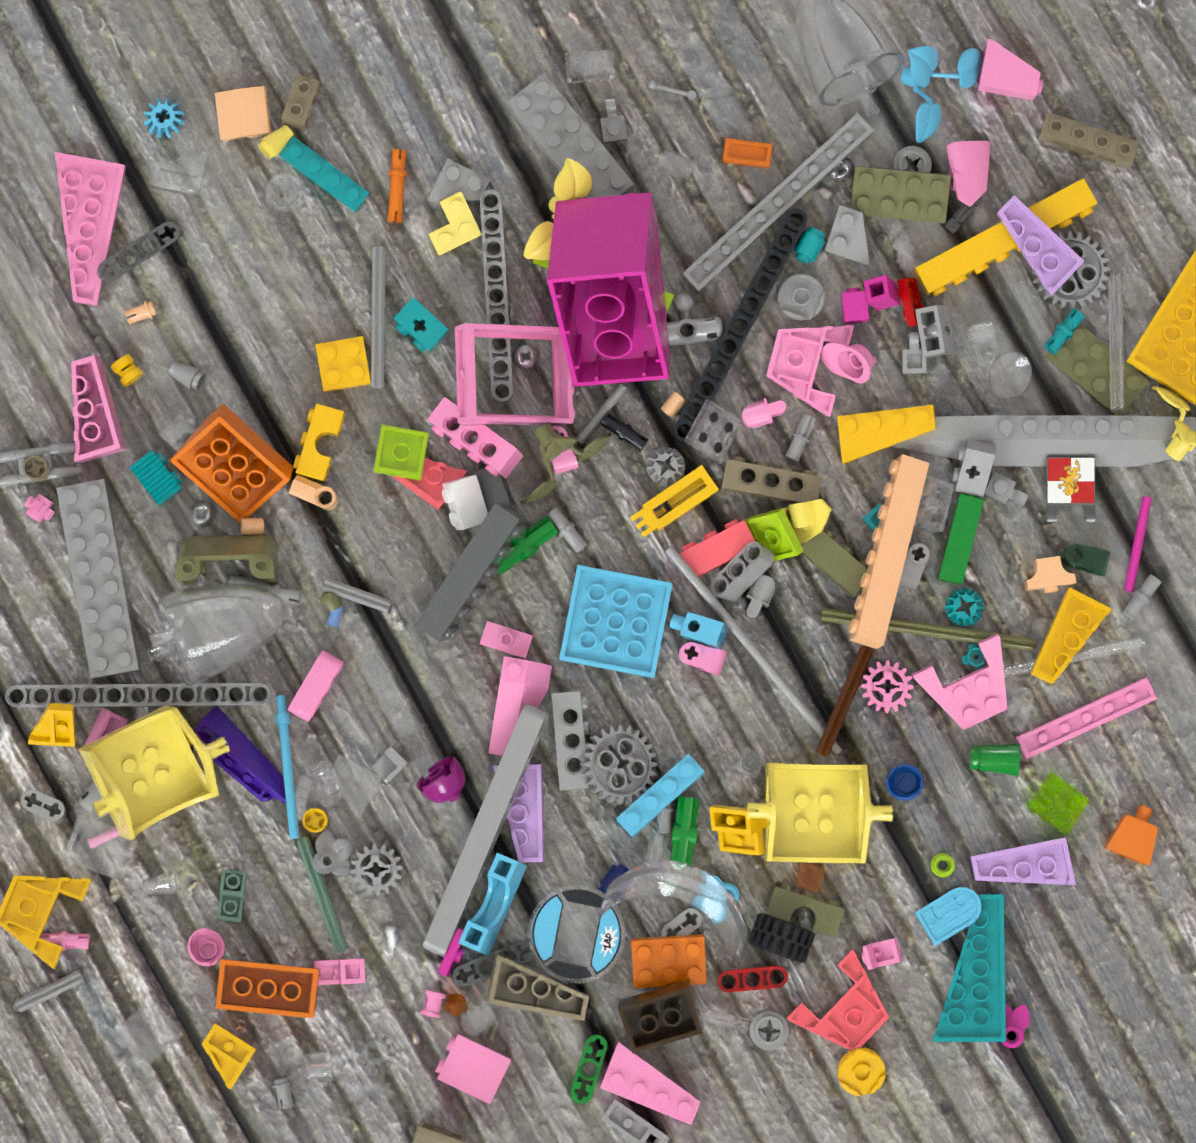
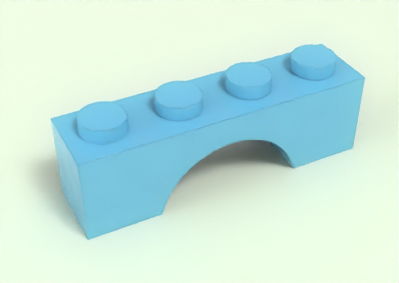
M687 754L616 818L617 822L632 838L636 837L671 802L705 775V771Z
M499 853L496 854L487 875L489 882L484 902L477 914L468 920L459 944L487 956L490 955L525 873L526 865Z

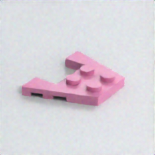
M854 326L778 329L766 377L825 416L830 417L836 395L812 389L824 342H835L849 346Z
M997 633L978 642L987 662V666L943 687L932 665L912 674L913 678L963 730L1008 709L1001 641Z

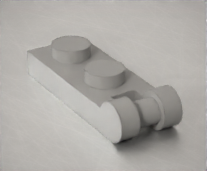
M617 1099L613 1100L601 1117L604 1122L634 1143H647L646 1140L650 1134L657 1137L653 1143H668L671 1139Z

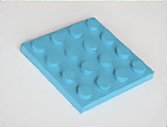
M577 565L559 660L654 678L673 583Z

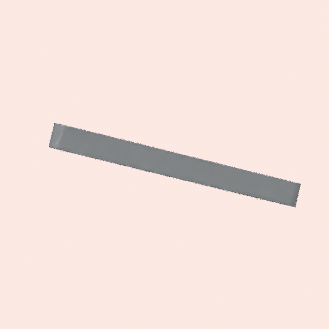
M263 683L15 685L8 688L5 694L7 703L16 708H47L49 703L74 704V708L163 707L165 705L172 707L264 706L269 704L273 697L270 687ZM190 688L194 691V698L189 702H185L182 699V693ZM215 688L218 690L219 696L217 700L210 702L206 698V693L209 689ZM235 688H240L243 691V697L239 701H233L230 696ZM259 688L267 690V697L263 701H257L255 698V692ZM93 689L97 693V698L94 702L88 703L85 700V694L88 690ZM118 689L121 692V698L118 702L113 703L109 698V694L112 690ZM138 689H143L146 694L142 702H136L133 697L134 692ZM162 689H168L170 692V698L166 702H160L158 699V693ZM21 690L24 698L20 703L16 704L12 700V695L15 691ZM41 690H46L48 693V699L44 703H39L36 698L37 693ZM64 690H70L73 695L68 703H64L61 700V694Z
M528 703L523 707L423 943L424 949L444 957L456 929L460 928L548 721L549 712Z

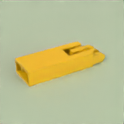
M701 465L643 504V509L632 515L630 519L632 522L636 521L639 517L643 519L635 526L639 530L647 525L648 529L641 533L644 538L656 529L661 531L717 493L719 489ZM667 501L668 504L671 506L672 510L664 516H662L661 518H659L661 515L666 513L665 508L661 507V509H659L656 512L653 509Z

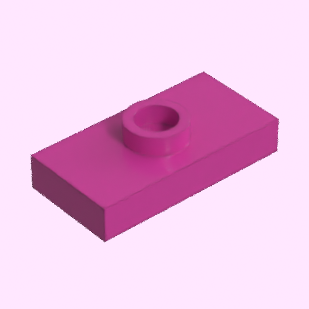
M456 929L438 969V973L443 976L449 977L455 963H460L464 955L463 945L459 944L463 929Z

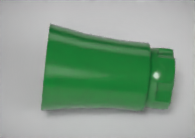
M1020 743L981 745V747L971 746L970 769H980L982 772H995L1019 777Z

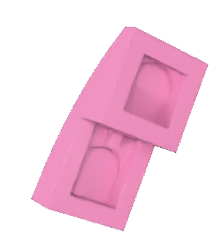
M364 958L313 961V968H321L319 985L365 983Z

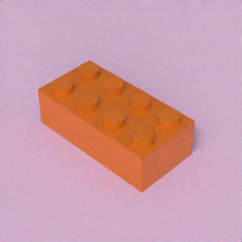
M221 959L215 1009L315 1018L321 968Z

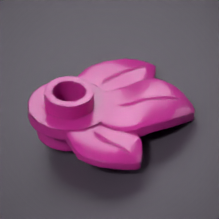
M1024 1004L1018 1006L1014 1011L1006 1005V1042H1002V1044L1008 1048H1016L1024 1040L1023 1031L1030 1022L1029 1011ZM1014 1031L1017 1035L1016 1039L1009 1040L1007 1033Z

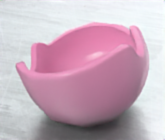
M202 928L194 931L190 936L187 949L189 956L195 963L209 967L217 964L224 956L225 943L219 933L209 928Z

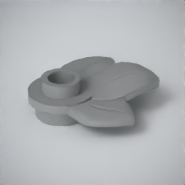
M329 829L323 831L315 842L317 853L313 857L314 869L320 874H329L331 872L338 876L348 874L353 869L352 863L348 860L353 851V841L348 838L335 840ZM323 858L328 860L327 866L324 865Z

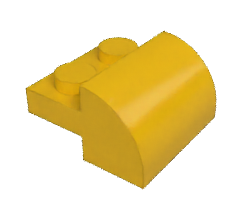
M724 805L709 807L712 831H718L720 851L757 856L765 853L763 829L768 827L766 818L748 819L747 808Z

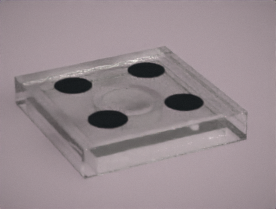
M706 399L684 442L714 462L721 464L743 422L713 401Z

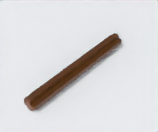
M862 645L857 653L817 746L816 753L820 756L828 757L873 654L871 647Z

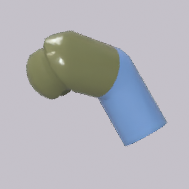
M324 592L320 598L321 603L325 604L330 611L326 624L338 628L343 605L335 593Z

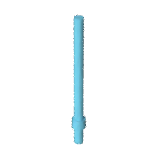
M278 695L276 696L277 715H275L276 726H279L289 838L297 839L299 838L288 727L291 724L290 714L287 713L286 696Z

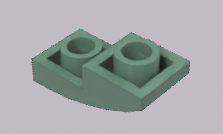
M222 870L217 921L242 923L247 872Z

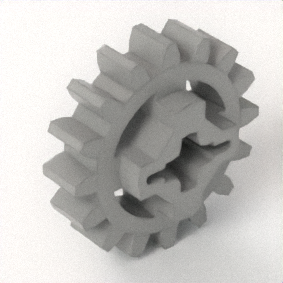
M373 843L372 850L364 846L365 853L356 852L359 858L358 861H351L356 866V869L351 870L350 873L357 876L353 883L360 882L359 890L367 888V895H371L373 890L376 891L377 896L381 895V890L389 894L390 885L395 888L398 886L394 882L395 879H402V876L397 874V872L402 870L403 866H397L396 863L401 858H394L392 856L395 852L394 849L387 852L385 844L382 845L381 849H378L377 844ZM380 854L388 857L392 864L386 865L381 861ZM371 855L369 864L361 867L363 860ZM374 863H378L379 867L388 868V870L379 872V877H375V873L365 872V870L373 868ZM387 873H393L390 880L382 885L384 876ZM361 875H368L373 880V886L366 883Z

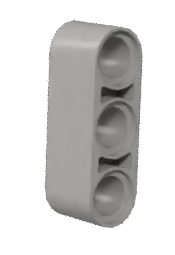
M758 542L747 544L713 578L710 583L711 593L728 603L736 601L772 565L774 561L773 551Z

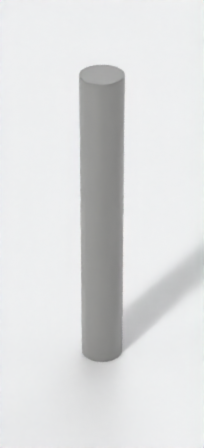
M619 383L576 437L579 444L583 445L625 393L627 388Z

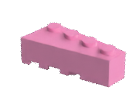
M92 355L71 362L72 393L74 394L75 462L86 463L127 450L102 358Z

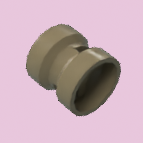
M37 455L30 456L23 464V472L32 481L42 482L48 478L50 466L42 457Z

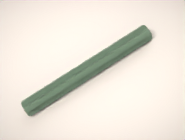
M309 837L300 838L297 840V845L334 951L336 953L347 950V944L323 876L313 867L315 853Z

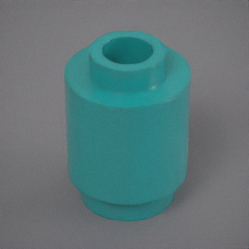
M809 227L807 231L803 232L793 251L797 255L796 259L805 264H809V262L814 263L825 244L824 238L826 235L813 227Z

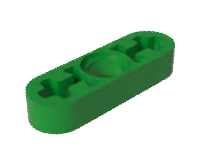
M594 1034L586 1040L570 1091L571 1097L576 1103H587L593 1095L607 1051V1041L601 1035ZM596 1039H600V1044L603 1045V1049H598L596 1057H601L599 1062L593 1058H585L586 1053L591 1055L593 1047L589 1046L590 1042H595ZM592 1062L595 1064L596 1072L594 1075L586 1076L583 1074L582 1066L584 1063ZM579 1076L585 1080H593L592 1085L586 1084L585 1091L589 1092L588 1096H583L582 1099H578V1094L574 1092L575 1089H580L582 1081H577Z

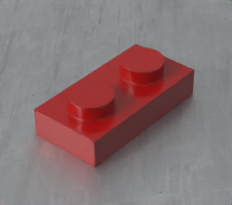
M916 278L897 280V292L904 308L903 317L908 327H918L915 309L923 308L917 280Z

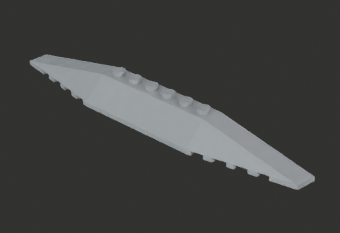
M1083 415L935 417L936 430L900 442L892 447L938 455L944 458L958 459L960 447H965L968 438L996 445L992 467H1046V457H1095V467H1137L1173 459L1165 452V449L1173 440L1171 436L1176 429L1174 421L1176 419L1179 420L1180 417ZM1184 417L1183 422L1193 431H1196V417ZM1196 447L1192 452L1188 451L1184 457L1195 455Z

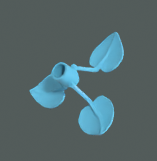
M919 46L907 51L911 66H906L903 69L901 82L904 85L914 87L913 92L918 93L926 100V103H922L919 106L916 115L917 143H922L933 135L941 121V108L939 104L932 103V99L921 89L928 86L930 77L959 78L960 87L969 88L973 86L979 79L983 60L979 50L969 48L961 54L958 61L959 73L956 74L932 72L938 65L939 56L937 50L931 46Z

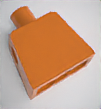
M1139 805L1134 817L1124 814L1103 848L1145 866H1150L1158 831L1157 826L1148 823L1153 810Z

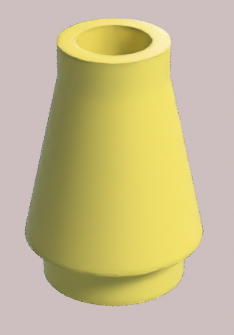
M283 125L278 130L261 138L258 147L267 158L272 159L279 155L294 134L288 126Z

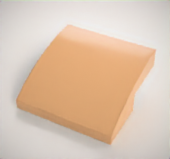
M265 86L215 93L220 140L228 141L243 137L254 138L271 133Z

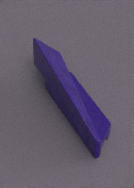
M215 706L194 729L197 737L207 744L221 737L227 742L225 745L229 746L230 751L214 758L213 761L260 801L268 802L271 799H280L282 803H286L284 777L218 706Z

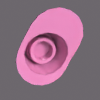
M832 342L827 343L821 352L822 360L831 372L857 383H865L869 380L870 370L876 363V358L861 344L846 346Z

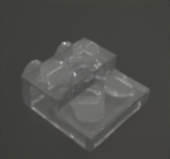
M151 998L114 1031L116 1035L114 1040L123 1050L127 1047L133 1053L130 1058L139 1068L143 1065L145 1068H148L177 1042L184 1033Z

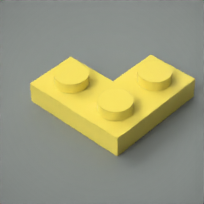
M461 191L439 201L449 224L428 233L437 254L440 256L482 234Z

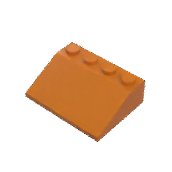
M224 403L204 420L170 458V461L239 523L241 518H248L290 480L293 466Z

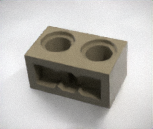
M296 74L281 117L283 125L306 132L321 89L318 80Z

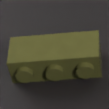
M824 528L820 534L804 543L802 546L804 551L801 554L850 597L854 598L863 588L860 587V582L863 574L867 573L868 564L863 560L858 562L852 556L854 552L845 544L840 546L834 541L836 538L834 534Z

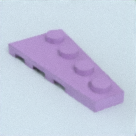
M1015 195L998 211L997 215L1051 297L1081 266L1084 260Z
M1066 837L970 856L975 881L1076 885Z

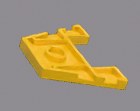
M14 875L0 907V926L47 965L55 969L63 947L40 939L60 893L83 902L92 881L88 878L70 879L65 877L46 878L41 876Z

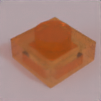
M801 863L796 886L820 892L826 869Z

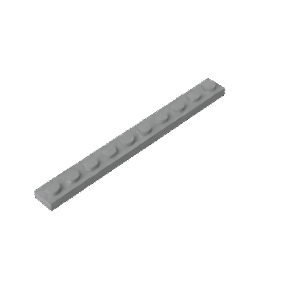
M857 113L682 273L683 277L698 292L702 290L870 136L874 129Z

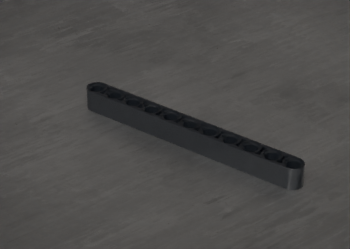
M792 209L786 215L676 422L673 437L678 443L687 444L694 438L807 223V215L801 209ZM793 216H798L802 220V225L798 227L792 226L789 219ZM781 237H787L790 239L791 245L787 248L781 247L778 240ZM776 258L779 260L780 266L772 269L768 266L767 260ZM765 279L769 283V287L761 290L756 286V281ZM754 300L758 308L754 311H749L745 307V302ZM737 321H743L747 329L743 332H738L734 329L733 324ZM725 342H732L736 350L732 353H726L722 345ZM714 363H721L725 371L721 374H715L712 372L711 366ZM701 385H711L713 393L707 396L703 395L700 391ZM698 405L702 409V414L698 417L692 416L689 413L690 406ZM681 426L688 427L691 435L687 438L680 437L677 432L678 428Z

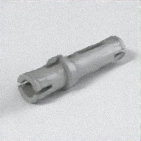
M233 574L229 578V590L272 599V602L282 601L297 606L300 604L302 590L283 587L280 583L274 585Z

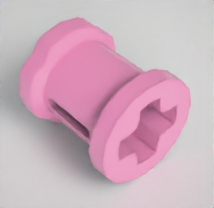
M425 990L424 1008L420 1010V1014L441 1019L440 1009L446 994Z

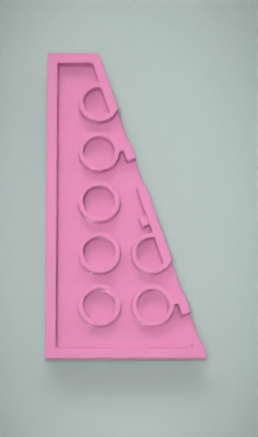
M54 152L73 301L98 307L103 281L97 275V268L109 255L126 166Z

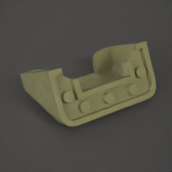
M270 535L187 537L181 544L176 564V581L182 586L194 585V580L198 575L206 573V561L249 560V567L253 576L265 579L266 583H279L278 545L276 540Z

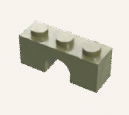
M782 883L780 887H773L765 914L790 922L795 909L807 907L814 915L812 930L833 937L837 936L845 909L840 908V902L827 899L826 903L816 900L818 895L806 891L803 892V895L793 892L794 887Z

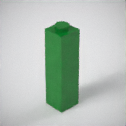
M965 493L960 494L957 498L937 580L956 585L963 584L984 502L978 496Z

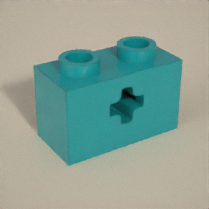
M414 297L394 317V321L397 323L394 327L404 336L409 334L414 339L412 343L421 352L426 350L431 353L449 334V329ZM418 323L421 325L422 323H425V331L423 332L422 330H418L416 332L415 324Z

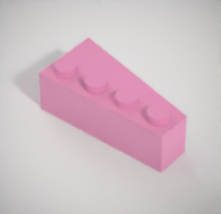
M617 1042L600 1088L692 1125L700 1105V1100L636 1053L633 1054L621 1042Z

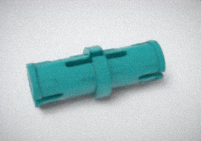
M1073 308L1065 320L1055 327L1056 331L1044 344V348L1048 352H1052L1053 355H1056L1067 339L1070 340L1073 337L1074 330L1084 320L1085 316L1079 310L1077 311Z

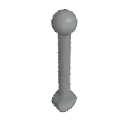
M654 80L648 83V87L651 90L657 88L687 96L689 100H695L697 96L693 90L686 92L657 84Z

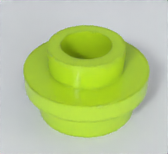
M939 853L931 860V870L938 877H948L955 869V861L949 854ZM942 860L947 863V867L944 870L938 867V863Z

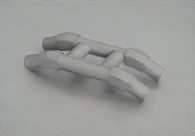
M75 443L52 444L0 453V463L18 461L19 474L0 478V488L35 482L23 472L25 460L35 455L41 456L50 466V474L46 480L80 476L81 469L79 466L54 469L52 466L51 455L75 452Z

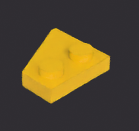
M49 703L30 733L28 744L75 747L74 704Z
M217 1023L213 1025L202 1043L215 1068L219 1071L227 1088L230 1090L257 1050Z

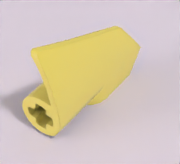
M823 499L791 504L783 508L800 544L805 543L822 532L832 510Z

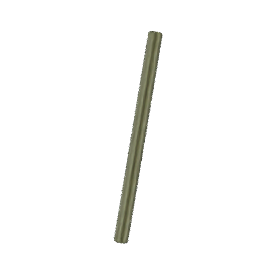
M823 608L821 611L822 621L850 625L851 620L855 619L856 612ZM890 618L887 630L976 644L996 634L898 618ZM997 633L1000 637L1002 648L1030 652L1035 650L1036 639Z

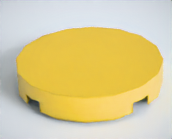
M856 1048L848 1051L841 1058L837 1066V1077L840 1085L847 1093L855 1096L869 1095L882 1086L886 1077L885 1065L882 1058L875 1051L869 1048Z

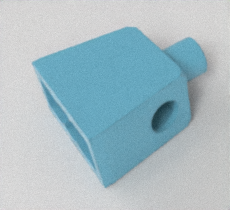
M688 612L686 617L673 614L670 622V628L681 631L680 635L684 639L720 650L728 631V627L723 622ZM699 625L698 631L693 632V626Z

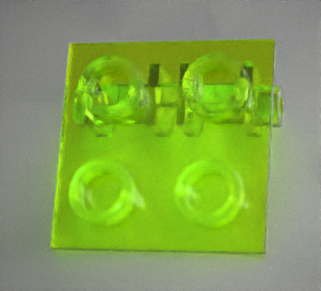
M1050 772L1035 796L1028 802L1027 807L1030 808V812L1033 811L1039 815L1041 820L1045 819L1048 825L1051 824L1058 829L1060 834L1064 833L1067 836L1090 800L1053 772Z

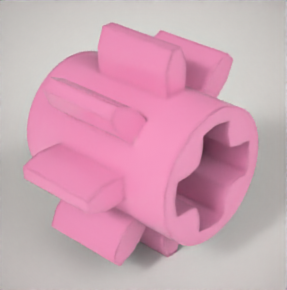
M39 493L36 498L30 495L24 503L28 507L25 514L41 523L43 518L49 521L55 513L50 509L54 503Z

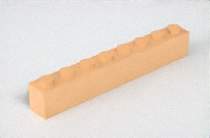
M902 454L893 460L890 465V482H887L883 492V496L886 497L884 505H881L877 516L880 519L879 526L873 532V549L869 551L866 558V564H869L867 573L863 574L860 582V587H863L861 596H858L855 602L854 609L857 610L855 619L853 618L849 625L850 641L875 649L884 645L929 467L928 462Z

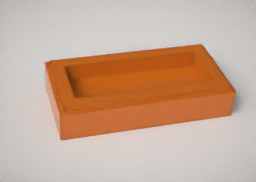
M725 138L722 163L770 169L773 144Z

